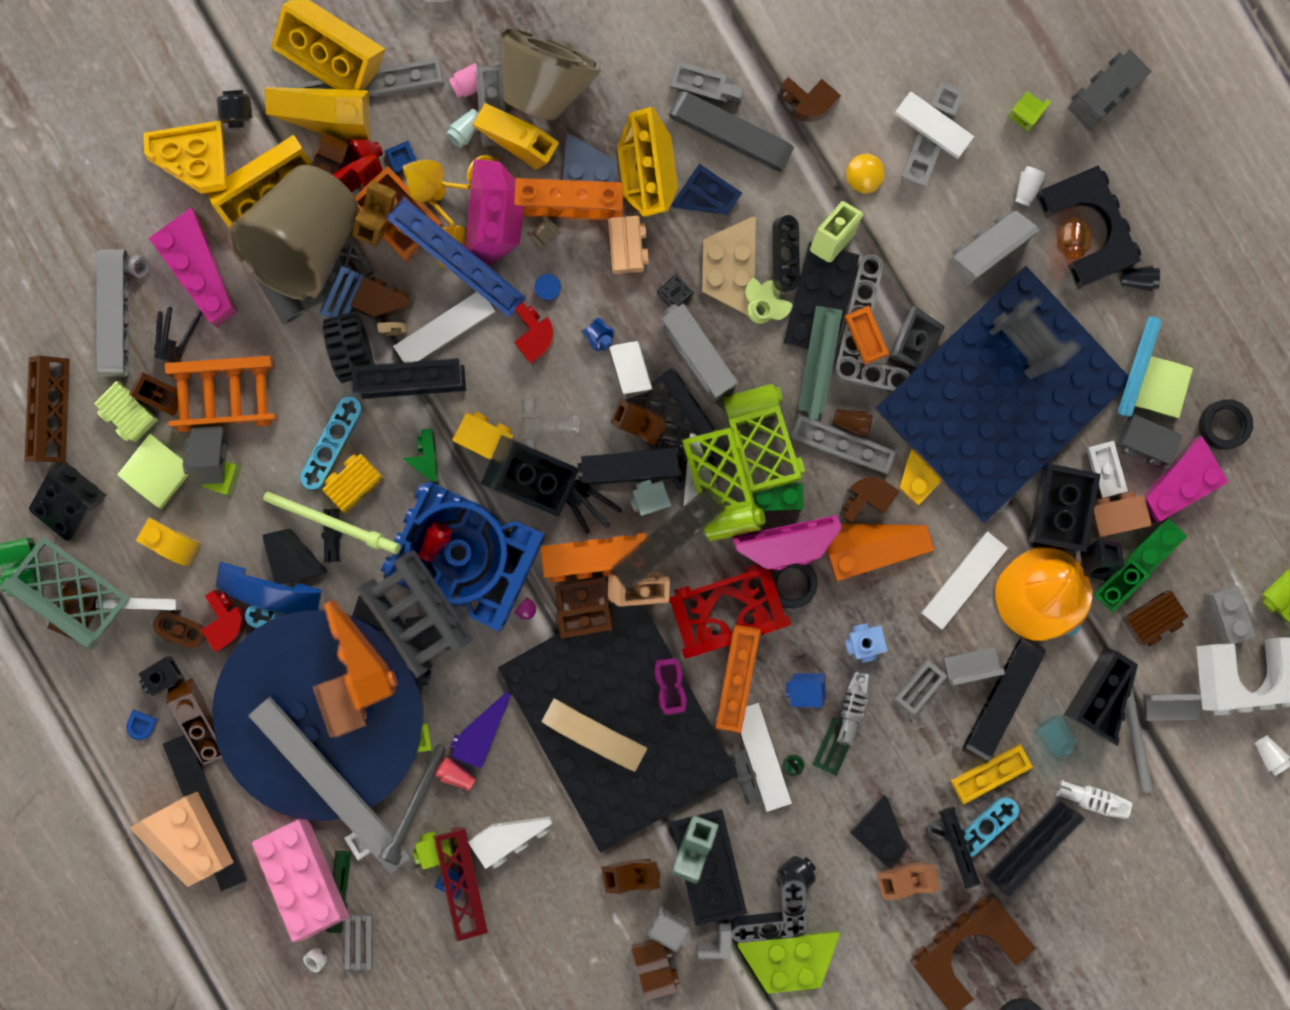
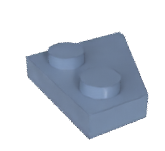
M566 134L563 180L615 182L617 161L573 135Z

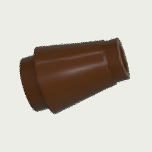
M836 409L833 424L860 437L862 434L868 436L873 415L867 414L868 411Z

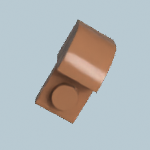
M924 861L893 867L876 874L883 900H900L915 893H934L941 890L935 865L925 864Z

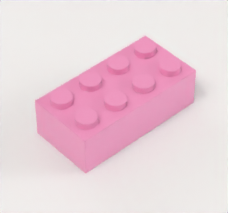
M298 819L251 842L292 942L303 941L350 918L309 820Z

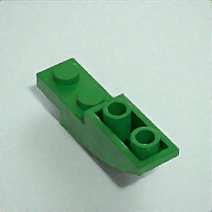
M1167 517L1124 558L1125 567L1106 581H1103L1093 595L1113 613L1188 536Z

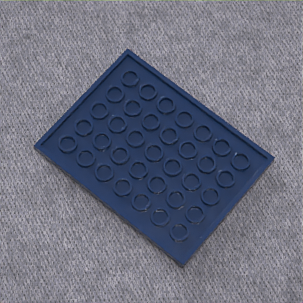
M1025 266L918 366L910 376L900 383L894 391L875 407V410L983 524L1125 389L1129 376L1035 274ZM1038 298L1040 303L1032 309L1035 315L1059 342L1062 341L1066 344L1074 340L1080 349L1061 366L1029 379L1023 372L1029 367L1027 364L1028 359L1003 330L994 335H991L989 331L995 327L992 322L1005 312L1009 315L1025 299L1030 302Z

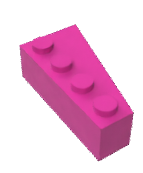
M191 207L149 237V240L212 325L218 327L238 311L221 273L219 263L212 251L200 216Z

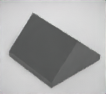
M912 306L905 315L888 360L915 370L936 350L945 326L919 308Z

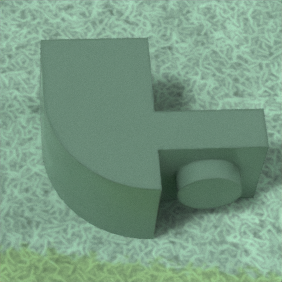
M693 815L681 842L672 875L697 884L706 856L711 849L718 824Z

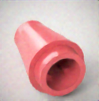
M444 757L435 772V776L439 778V781L467 791L471 789L476 779L453 758Z

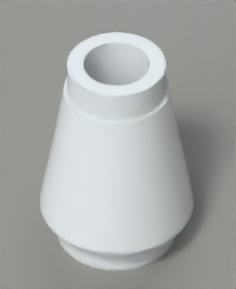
M1026 166L1024 172L1021 171L1015 202L1030 207L1031 202H1033L1046 181L1044 179L1046 173Z
M1268 735L1254 743L1268 772L1271 771L1276 776L1290 767V756L1270 739Z

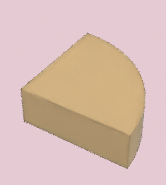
M377 323L378 333L382 337L406 335L407 325L405 323Z

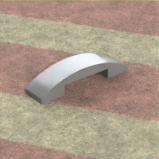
M940 82L931 106L953 120L965 92ZM919 132L901 178L926 187L941 147Z

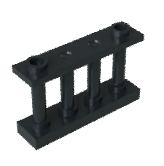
M459 358L351 366L353 393L361 394V399L467 391L465 365H460Z

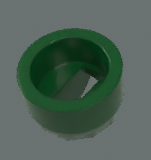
M790 754L783 761L785 772L791 776H797L804 770L805 764L799 755ZM791 759H793L794 762L800 768L797 772L788 763Z

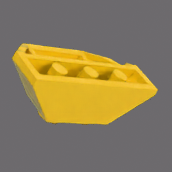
M648 107L629 113L627 117L628 122L617 144L624 198L644 217L668 211L678 190L672 137L654 107Z

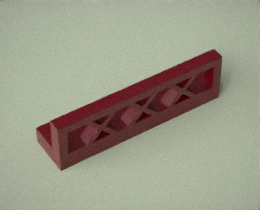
M461 826L450 828V832L435 835L433 839L454 935L458 942L486 934L488 930L466 829ZM452 838L455 850L452 856L443 852L442 840ZM444 856L449 859L447 864L445 862ZM453 862L458 864L460 878L457 883L449 878L447 872ZM450 882L455 885L453 890H451ZM459 888L464 891L466 900L463 909L455 905L453 899ZM456 909H458L459 911H461L460 914L458 915V917H457ZM466 914L470 918L472 930L461 933L459 923Z

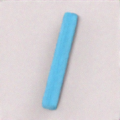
M1149 316L1118 408V414L1121 416L1131 417L1162 324V320L1157 317Z

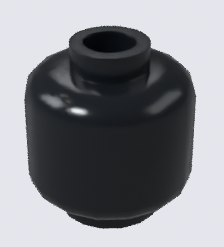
M243 90L222 91L223 95L217 98L219 120L222 123H228L229 128L244 127V122L252 119L250 96L243 94Z
M792 856L777 870L778 878L776 881L780 886V879L785 873L791 871L799 872L803 875L807 890L816 881L814 873L816 867L807 857L802 859L799 856ZM791 884V891H795V884Z

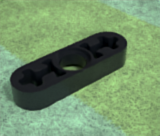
M785 215L777 218L772 225L773 283L780 292L794 290L800 283L799 223L795 217ZM782 224H785V226L789 227L788 232L786 231V229H782ZM784 238H785V240L790 239V241L782 242V239H784ZM783 247H787L791 252L789 261L783 259L781 255ZM790 265L789 269H787V267L782 268V266ZM783 276L790 278V283L787 284L786 281H783Z

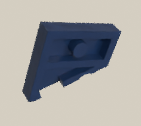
M699 163L671 206L678 209L729 215L743 193Z

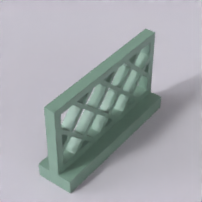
M822 306L815 307L798 403V410L807 411L809 419L818 420L819 413L824 414L842 316V310Z
M44 536L10 578L7 577L0 585L91 652L97 646L99 638L130 600L125 594ZM45 546L53 550L55 561L39 562V553ZM58 554L62 556L65 560H59ZM73 564L76 577L61 579L59 565ZM55 566L57 579L42 582L40 568ZM36 569L37 583L25 584L19 578L25 570ZM80 570L87 575L80 576ZM94 579L97 583L98 592L82 594L81 580ZM77 581L78 595L63 597L62 583ZM57 584L59 598L47 600L43 595L42 586ZM101 585H102L103 587H105L106 589H108V590L102 591V590H101ZM38 587L39 593L33 590L32 588ZM115 594L121 599L115 608L104 610L102 595ZM98 596L100 610L85 613L83 598ZM79 599L81 613L73 615L65 613L64 601ZM60 602V608L53 603ZM101 615L102 624L93 633L86 627L85 617ZM75 618H81L82 624L75 620Z

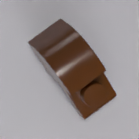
M789 77L781 84L779 90L785 102L791 106L793 104L796 105L792 116L804 122L821 120L836 106L841 98V95L822 78L808 94Z
M323 131L311 156L310 166L320 168L333 175L342 164L348 142Z
M620 398L610 423L618 429L637 435L647 443L656 445L658 439L664 433L666 421L663 416Z
M863 478L847 489L855 495V498L849 497L841 508L844 511L841 518L848 523L853 522L865 503L881 514L885 513L900 491L880 478Z
M636 859L601 866L605 893L621 894L637 889L656 890L661 888L660 871L657 867V861Z

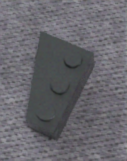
M1131 49L1124 55L1119 52L1108 63L1111 67L1105 73L1100 70L1090 80L1092 85L1086 90L1082 87L1072 96L1071 99L1074 102L1068 109L1089 131L1152 72Z

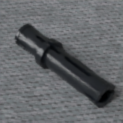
M949 807L939 811L946 831L944 836L946 841L950 842L964 888H972L981 884V882L979 881L964 838L966 832L964 829H961L955 807Z

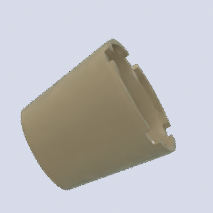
M300 165L290 171L230 227L227 235L228 243L236 259L240 263L245 261L253 270L251 275L268 288L293 299L305 300L307 296L315 298L323 289L354 227L355 218L359 214V206L349 189L333 175L314 166Z

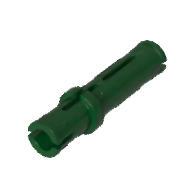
M337 850L335 851L332 876L347 909L348 903L345 901L352 853ZM343 921L325 929V931L329 933H342Z

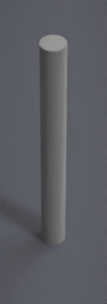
M1132 689L1125 709L1143 793L1153 792V786Z

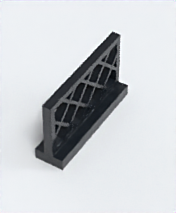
M674 368L668 369L651 382L653 390L649 391L648 397H643L642 395L645 394L643 393L626 399V401L631 403L636 399L647 400L646 409L650 410L651 401L666 404L663 415L666 421L664 426L666 423L680 426L677 441L665 439L662 435L658 439V447L647 443L651 450L661 449L662 441L677 444L676 448L680 449V445H683L681 439L684 427L694 428L697 436L716 431ZM661 382L668 389L666 401L652 398L654 387ZM671 395L676 401V403L670 402ZM669 405L680 407L683 412L681 423L666 420ZM685 418L689 420L691 425L685 424ZM719 436L715 446L727 452L728 447ZM702 446V449L707 450L708 447ZM712 450L711 455L715 460L710 462V464L716 466L722 462L724 457ZM671 478L678 490L685 487L686 479L680 482L678 478Z
M1058 800L985 875L1004 894L1010 896L1085 818L1079 812L1067 807L1061 800Z

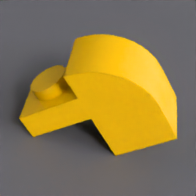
M149 517L136 539L137 542L154 550L157 554L183 566L191 565L202 543L186 534L175 531Z

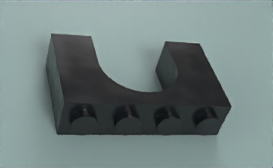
M1099 165L1046 187L1036 195L1046 219L1070 208L1083 206L1093 209L1104 220L1106 239L1101 249L1068 265L1077 289L1132 267L1141 261V250L1138 244L1131 239L1129 234L1131 232L1130 225L1125 218H1122L1119 212L1120 204L1115 194H1111L1108 187L1109 178L1104 170L1101 171Z

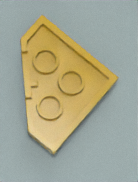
M221 121L143 133L144 154L148 161L201 194L227 190L224 129Z

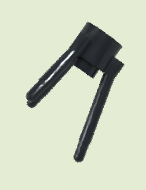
M167 308L163 335V313L158 311L156 342L154 346L155 358L175 362L176 356L182 357L184 347L203 314L200 309L178 347H176L177 341L168 339L173 308Z
M576 479L566 503L571 507L585 533H590V529L576 504L578 506L584 504L605 528H609L610 524L588 501L590 497L588 492L619 513L622 512V508L594 490L590 485Z

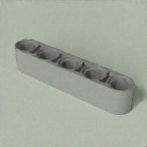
M126 249L98 250L96 365L99 377H127L129 372V272L126 266V261L129 257Z

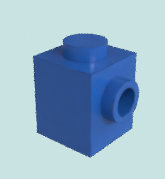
M794 673L790 681L786 683V697L790 698L791 707H823L827 699L825 674Z

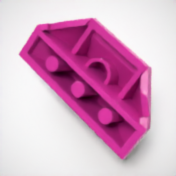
M474 159L465 247L488 266H491L520 244L524 206L514 205L516 180L501 162Z
M833 515L737 535L732 538L736 550L766 569L781 570L790 564L798 563L805 565L811 563L814 559H819L841 530V523L837 516Z

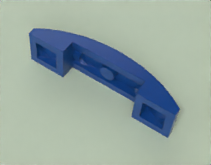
M225 562L219 563L216 586L240 601L282 613L319 610L321 589L296 583L294 588L245 575L246 568Z

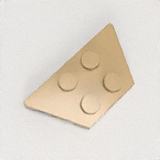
M750 217L703 239L702 293L720 301L729 308L745 314L747 317H749L747 313L749 302L745 295V288L749 280L755 278L756 217Z

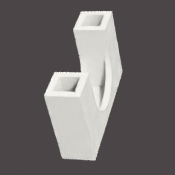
M1290 637L1264 639L1267 674L1261 687L1253 693L1248 691L1239 679L1235 644L1196 646L1202 710L1214 711V715L1231 714L1230 709H1237V713L1253 712V707L1259 706L1260 710L1276 709V704L1281 703L1282 707H1290Z

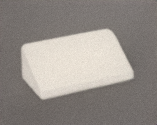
M634 341L611 346L610 351L623 394L627 398H632L653 390L639 342Z

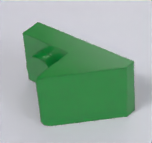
M432 428L421 429V436H417L418 450L423 452V456L406 457L403 459L431 482L438 483L439 476L434 430Z

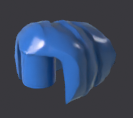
M598 317L586 329L581 331L588 339V343L594 351L609 349L615 334V330Z

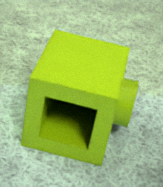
M435 831L420 835L421 840L415 843L416 848L413 849L416 864H421L423 870L439 865L433 836L436 835ZM450 838L442 840L443 852L452 856L454 849ZM444 856L445 862H448L449 859Z

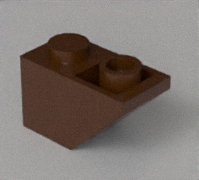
M372 276L371 280L363 277L350 306L358 312L380 320L412 308L414 302L409 298L410 294L399 288L392 291L385 287L386 282Z

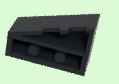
M1105 647L1064 715L1106 742L1118 746L1122 721H1125L1126 716L1124 711L1127 699L1131 696L1138 664L1120 652Z

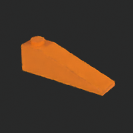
M841 524V530L827 547L825 553L834 581H839L922 555L935 549L927 525Z
M334 599L325 603L324 606L332 635L336 640H340L337 653L339 660L347 665L348 674L344 675L355 709H361L392 695L397 691L395 686H398L395 673L389 671L388 665L338 602Z

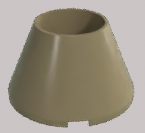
M503 28L501 31L503 100L525 113L547 120H557L600 74L602 68L600 66L598 69L595 68L597 62L565 45L550 39L544 41L534 38L532 33L518 29Z

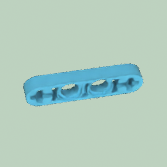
M351 396L345 397L338 403L301 472L300 480L305 488L318 490L325 484L324 481L330 475L362 415V404L356 398ZM354 402V408L357 411L355 414L350 413L346 419L351 421L350 425L348 426L345 422L337 420L338 415L344 418L347 412L344 409V405H350ZM338 424L342 425L345 429L344 436L341 439H334L331 436L332 427ZM322 448L331 449L333 456L330 461H320L318 454ZM314 461L320 466L327 467L325 472L319 469L317 473L318 483L308 484L310 480L307 478V474H313L317 468L312 466Z

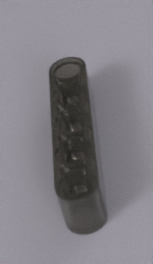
M710 487L706 488L615 563L610 570L627 591L630 590L718 517L726 508Z

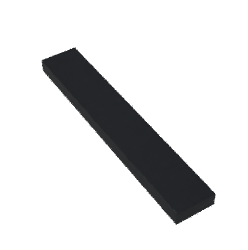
M182 735L163 743L162 745L183 797L195 792L199 793L234 862L214 873L220 890L224 891L247 881L203 767L186 736Z

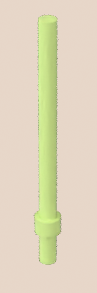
M267 491L264 494L263 500L265 502L362 540L369 547L377 550L381 548L394 554H398L400 551V544L385 539L383 534L375 531H365Z

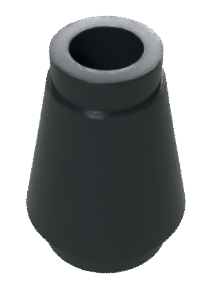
M1153 265L1122 270L1121 286L1147 291L1159 289L1160 268H1153Z

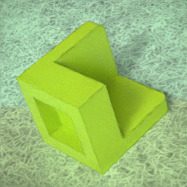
M1025 92L1008 117L1028 132L1051 101L1046 99L1043 103L1030 92Z
M226 462L223 483L202 484V487L232 496L242 466Z

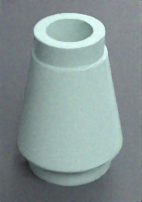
M471 109L448 126L446 137L458 148L468 145L477 130L472 126L478 115L476 110Z

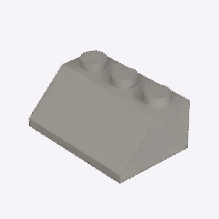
M1016 210L1010 215L1004 212L994 220L996 225L990 230L984 227L973 235L975 241L967 246L964 242L953 250L954 256L949 262L968 286L1029 241L1040 229Z

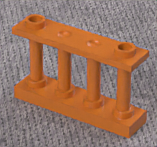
M516 178L514 205L524 206L523 217L543 218L547 216L548 218L608 221L609 218L622 217L623 183Z
M272 356L165 363V374L171 377L174 376V380L177 381L179 420L168 421V426L177 428V432H191V427L256 423V427L272 426V421H279V416L274 413L268 414L266 374H268L269 369H276L275 358ZM242 371H252V374L255 375L257 415L242 416L240 390ZM216 373H226V376L229 377L230 417H216L213 379L216 377ZM190 375H200V378H203L205 418L190 419L187 380L190 379Z

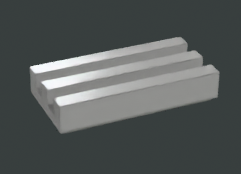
M926 659L893 699L915 716L948 675L929 659ZM928 667L931 668L929 673L904 701L902 699L924 671ZM937 673L939 677L912 708L910 706L911 702Z
M349 915L350 918L345 920V970H371L373 915ZM352 921H355V963H352ZM361 921H366V962L361 963Z

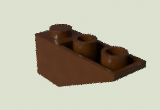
M193 678L168 688L167 705L201 765L204 766L222 758L215 738L213 719Z

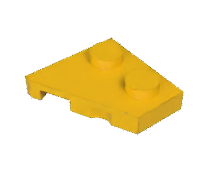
M911 448L898 488L918 506L942 480Z

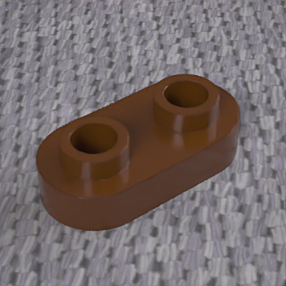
M162 612L154 619L153 628L158 636L184 647H199L206 639L201 631L204 628L202 624L174 612ZM167 620H171L173 623V627L170 630L165 627ZM191 630L197 632V638L194 640L189 636Z

